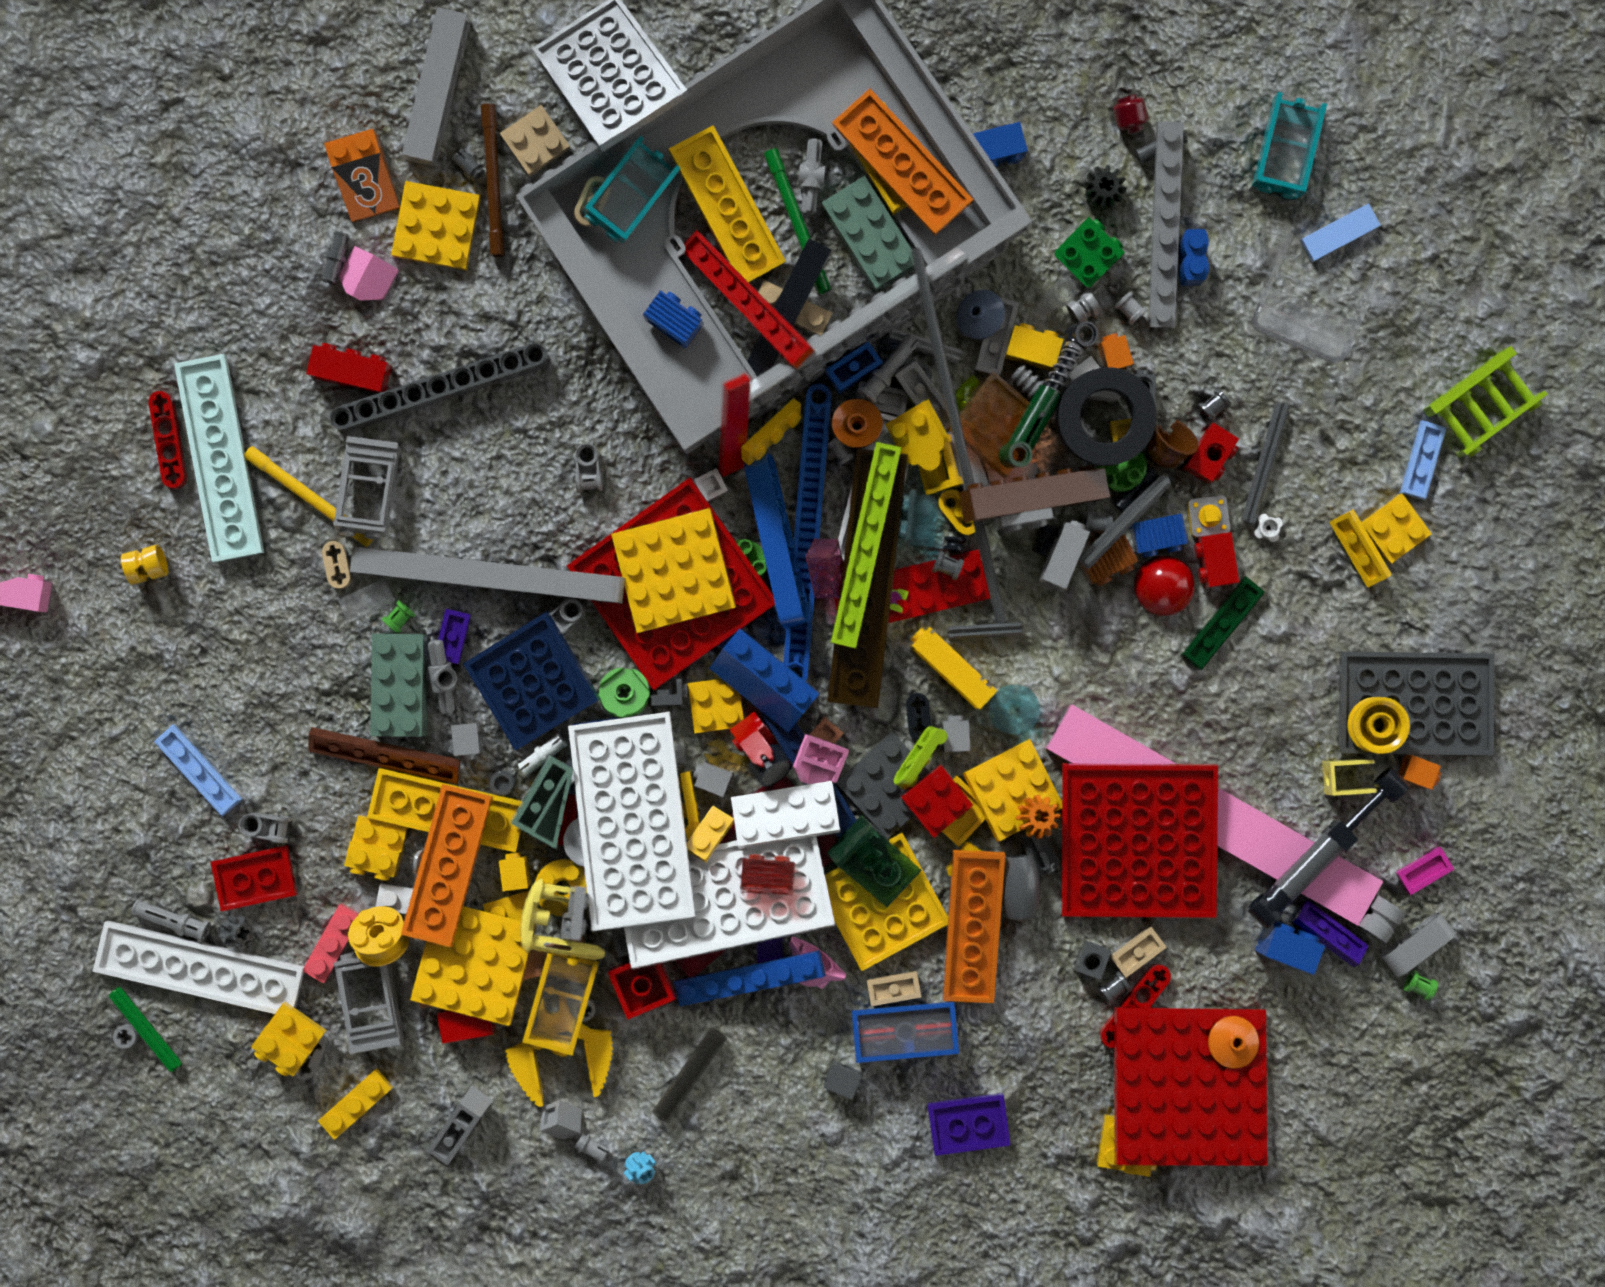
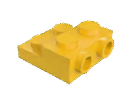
M358 815L353 838L349 842L344 866L350 867L349 872L364 875L365 871L375 873L374 878L389 881L390 877L398 876L409 828Z
M283 1002L251 1048L255 1050L254 1055L259 1060L264 1062L270 1060L276 1064L275 1070L281 1075L287 1077L290 1074L294 1076L299 1072L327 1030L287 1002Z
M1104 1114L1097 1166L1122 1170L1128 1174L1150 1177L1151 1171H1156L1157 1165L1114 1164V1115Z

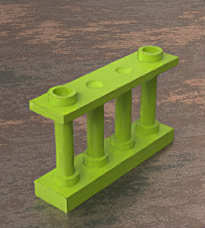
M1512 346L1497 353L1422 409L1428 418L1435 414L1438 417L1442 416L1463 444L1464 448L1456 453L1458 458L1466 455L1470 458L1482 450L1480 445L1526 410L1532 412L1543 404L1541 399L1548 395L1545 390L1533 395L1510 365L1512 364L1510 359L1517 354ZM1496 369L1505 374L1525 401L1515 410L1511 408L1490 380L1492 379L1490 374ZM1476 384L1484 388L1505 416L1494 426L1470 395L1472 392L1469 389ZM1456 399L1459 402H1463L1484 430V433L1474 441L1450 411L1451 406L1449 404Z

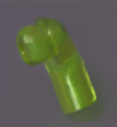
M973 375L956 390L957 408L963 413H970L974 408V404L971 402V392L980 385V382Z

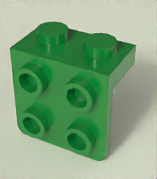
M1090 217L1055 251V257L1088 288L1092 287L1125 253L1122 250L1124 248L1122 243L1114 236L1110 238L1104 232L1106 228L1097 219L1092 220Z

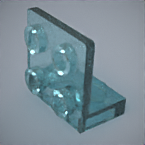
M912 489L908 495H904L902 513H906V519L901 521L899 538H903V544L924 547L934 546L939 496L916 494V490Z

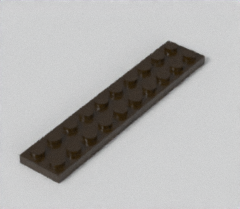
M857 448L839 603L874 450ZM900 453L856 648L834 644L827 699V702L873 708H878L908 454Z

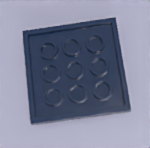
M549 612L543 613L463 663L515 751L601 699Z

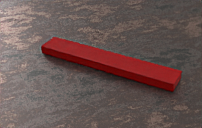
M747 373L723 383L718 471L722 477L744 468L741 447L747 441L751 379Z

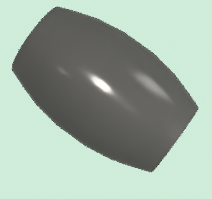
M1033 855L1005 856L1002 905L1008 919L1035 918L1040 904L1041 884L1039 871Z

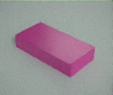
M1437 847L1395 873L1407 894L1412 895L1455 869L1442 847Z

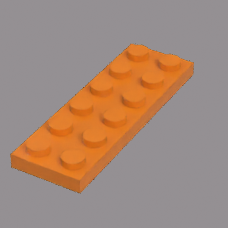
M871 88L832 121V126L934 236L973 203L974 199Z
M442 784L401 935L448 947L453 946L492 804V796Z
M953 850L943 1001L994 1003L1005 867L1004 852Z

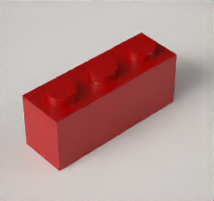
M323 342L321 346L313 345L306 375L309 377L377 394L387 390L392 365L385 362V357L371 354V357L368 358L361 356L362 352L346 348V352L336 350L337 346Z

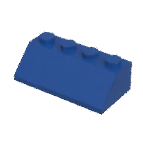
M742 629L735 633L709 668L786 732L793 728L820 694V692Z

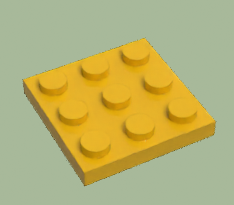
M405 181L391 252L392 257L467 271L481 196Z
M1027 739L963 773L997 842L1020 831L1019 826L1023 822L1022 820H1016V816L1022 815V812L1018 810V806L1025 805L1024 799L1031 798L1033 800L1034 795H1040L1042 799L1049 797V806L1052 804L1057 805V809L1053 812L1062 808V801L1031 739ZM1035 813L1038 815L1035 816V820L1039 821L1038 818H1041V814Z

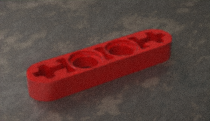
M156 391L150 395L148 404L160 475L165 486L179 489L187 482V471L175 401L170 394L164 391ZM160 397L167 400V403L163 404V409L165 413H170V416H157L158 414L163 415L162 408L156 405V402L160 401ZM163 421H170L172 424V430L169 434L163 435L160 432V424ZM173 445L176 448V455L173 459H166L164 450L167 446ZM166 464H179L178 466L173 465L174 472L180 474V478L176 479V483L169 480L173 472L171 467H166Z
M1158 963L1151 965L1118 1007L1150 1008L1171 980L1169 969ZM1163 969L1162 975L1164 979L1162 981L1159 979L1155 981L1153 985L1157 989L1154 992L1149 985L1144 983L1146 980L1152 983L1155 979L1153 972L1155 970L1160 972ZM1140 989H1147L1150 993L1149 999L1144 1003L1136 999V993ZM1114 1012L1103 1025L1099 1034L1100 1040L1109 1048H1114V1040L1106 1041L1108 1039L1106 1032L1108 1030L1110 1032L1114 1031Z

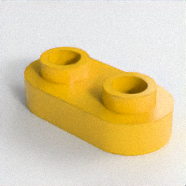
M956 490L943 492L938 500L940 511L958 533L966 536L975 533L973 522H971V526L968 528L962 525L963 514L959 492ZM948 499L955 501L953 508H949L946 505Z

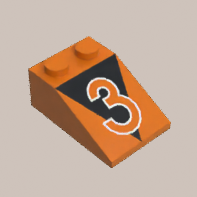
M374 129L324 143L331 168L352 223L400 208L381 141Z

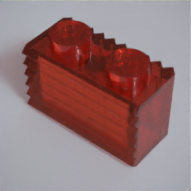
M751 854L749 859L743 858L741 892L793 896L795 862L790 861V857L775 856V860H764L763 855Z

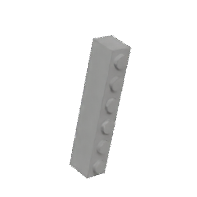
M437 7L436 14H432L430 18L429 29L431 30L430 39H426L424 43L423 53L426 54L424 64L421 63L418 68V79L420 81L418 88H414L412 93V103H414L412 113L409 112L407 115L406 127L408 131L400 144V152H402L406 161L436 167L471 23L468 15L465 13Z

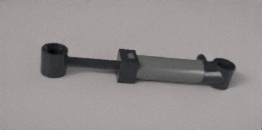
M1392 767L1384 770L1374 780L1373 785L1377 788V793L1345 824L1341 821L1333 820L1321 832L1323 835L1265 893L1260 894L1250 903L1246 910L1264 929L1271 927L1282 916L1283 911L1342 852H1347L1359 840L1352 831L1385 798L1393 803L1407 792L1410 785Z

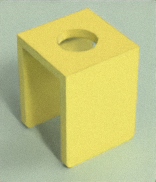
M1375 760L1322 761L1324 794L1337 796L1377 793V789L1374 788L1336 790L1334 766L1373 764Z

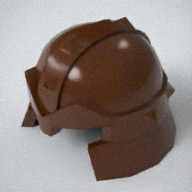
M1176 420L1170 426L1173 430L1171 434L1163 430L1161 425H1155L1154 433L1147 444L1148 455L1156 464L1163 468L1175 469L1188 456L1198 450V440L1194 433L1179 420Z

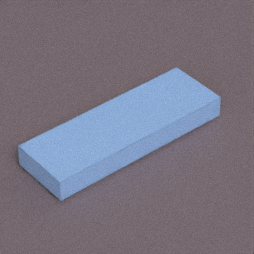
M1368 203L1302 238L1300 241L1311 262H1314L1381 225Z
M1423 420L1420 421L1399 494L1402 493L1405 496L1422 501L1426 500L1447 427Z

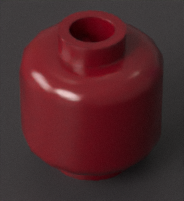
M1136 94L1117 99L1118 104L1113 107V113L1118 129L1127 130L1128 134L1143 130L1142 124L1149 120L1144 99L1137 97Z

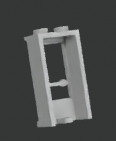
M347 436L333 523L336 531H339V534L344 536H355V533L365 534L366 538L379 540L381 536L387 537L400 455L398 443ZM352 462L388 466L387 477L383 479L381 476L373 478L351 475ZM349 479L371 481L379 485L385 483L380 521L344 516Z
M355 952L340 955V960L334 962L333 965L339 987L349 1043V1054L396 1046L403 1043L405 1039L391 963L379 966L386 1004L358 1009L357 1007L352 1008L346 971L370 966L362 963L357 958ZM387 1008L388 1022L356 1027L354 1016L361 1012Z

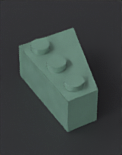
M549 754L510 820L511 824L556 849L573 768Z

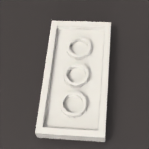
M832 781L731 797L739 849L840 832Z

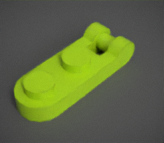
M929 726L924 730L894 777L895 785L905 790L912 788L917 783L920 771L930 763L932 753L938 744L946 742L948 735L945 730Z

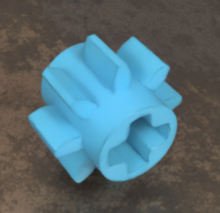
M644 1151L642 1153L635 1152L625 1161L627 1170L624 1172V1175L630 1182L645 1184L654 1177L655 1170L653 1166L656 1162L650 1154L647 1155Z

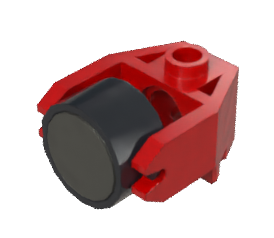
M755 712L730 729L735 737L732 742L740 752L744 750L750 758L748 767L760 785L771 786L776 784L790 772L792 768L791 760L783 749L777 745V740Z

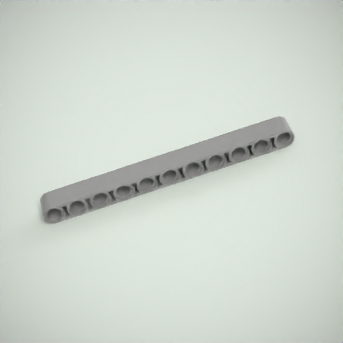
M353 547L350 572L611 603H622L625 578L362 547Z

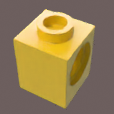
M520 852L505 854V859L499 860L502 891L529 888L531 880L528 857L521 856Z

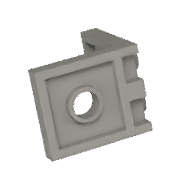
M1037 462L1029 463L1025 467L986 471L989 486L990 482L994 480L1005 479L1006 483L1013 482L1012 478L1027 475L1029 480L1035 479V474H1039ZM1052 508L1000 516L994 519L996 531L1004 530V534L1019 532L1022 527L1028 525L1030 530L1042 528L1048 525L1047 522L1053 518Z

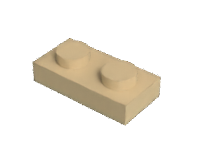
M1149 926L1110 955V958L1124 977L1127 978L1167 947L1154 929Z
M917 971L867 979L871 1006L921 998Z

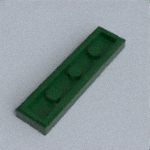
M1244 576L1181 655L1199 670H1202L1264 595L1265 591L1247 576Z

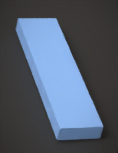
M175 724L170 726L154 741L222 817L243 800Z

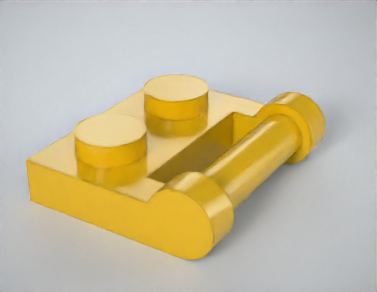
M948 434V445L942 451L949 480H947L943 461H941L938 468L930 471L923 469L918 464L926 496L964 484L962 476L958 474L950 444L953 442L951 434Z

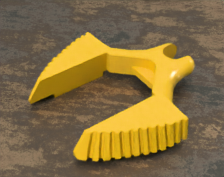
M559 995L560 1009L557 1012H551L547 1009L546 1001L543 997L535 1028L553 1033L565 1031L572 1033L576 1018L571 1013L567 998ZM582 1023L578 1038L580 1040L584 1039L593 1096L598 1097L601 1093L600 1089L604 1088L603 1083L606 1084L605 1077L608 1076L607 1071H609L610 1061L612 1060L611 1056L613 1055L611 1052L613 1050L611 1046L613 1044L611 1029H591ZM523 1042L508 1047L505 1053H507V1063H509L508 1066L511 1068L513 1077H516V1081L519 1082L520 1087L522 1086L526 1096L530 1097L532 1102L535 1101V1105L538 1107L544 1106V1094L536 1049L528 1047L527 1043Z

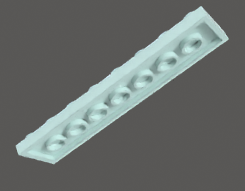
M220 354L174 363L211 560L213 563L262 554L264 553L247 460L244 457L245 449L227 355Z

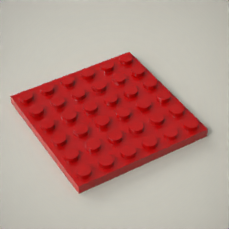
M691 477L611 534L711 508L736 608L637 633L625 585L622 603L591 600L653 690L663 685L775 605L773 593ZM608 535L566 565L568 569L573 572L622 577L612 535Z
M1062 763V916L1217 918L1218 764Z
M1114 1007V1164L1268 1166L1266 1009ZM1229 1016L1244 1018L1253 1025L1258 1034L1259 1047L1257 1054L1244 1067H1225L1219 1064L1210 1053L1208 1046L1209 1033L1215 1023L1222 1018ZM1238 1038L1234 1039L1233 1045L1235 1048L1239 1047L1240 1040Z

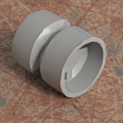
M1377 895L1370 906L1372 913L1366 914L1363 917L1359 927L1387 944L1394 932L1392 926H1399L1406 913Z

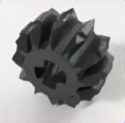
M1106 165L1103 172L1097 166L1095 174L1092 172L1087 174L1086 177L1089 181H1085L1083 187L1088 189L1084 194L1085 198L1093 197L1090 205L1093 206L1098 201L1100 202V209H1104L1106 203L1110 208H1113L1115 201H1122L1123 197L1121 194L1125 193L1127 188L1121 185L1125 182V177L1117 178L1119 169H1115L1111 173L1110 165ZM1102 183L1104 186L1109 185L1110 188L1108 191H1106L1105 188L1100 189Z

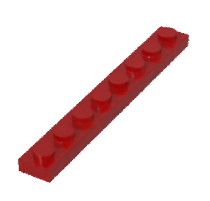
M698 230L684 242L687 257L766 339L798 369L815 349Z

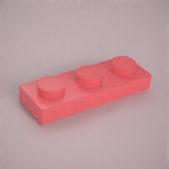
M342 903L339 904L305 964L304 973L322 983L327 982L334 969L333 963L339 960L340 955H342L349 942L348 931L351 923L358 916V912Z

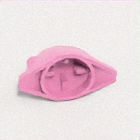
M794 936L790 938L789 945L792 956L820 950L816 946ZM820 950L826 976L798 983L808 987L818 986L823 989L829 981L844 980L846 973L827 954Z

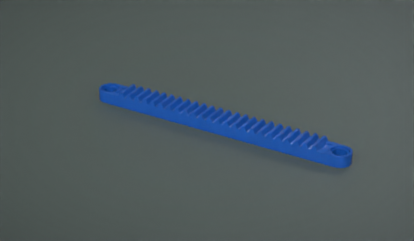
M823 384L812 385L806 394L794 532V546L809 606L810 622L786 628L783 661L790 669L792 667L800 668L803 673L802 679L805 681L808 677L831 408V392ZM816 390H821L826 395V400L821 404H816L811 399L812 393Z

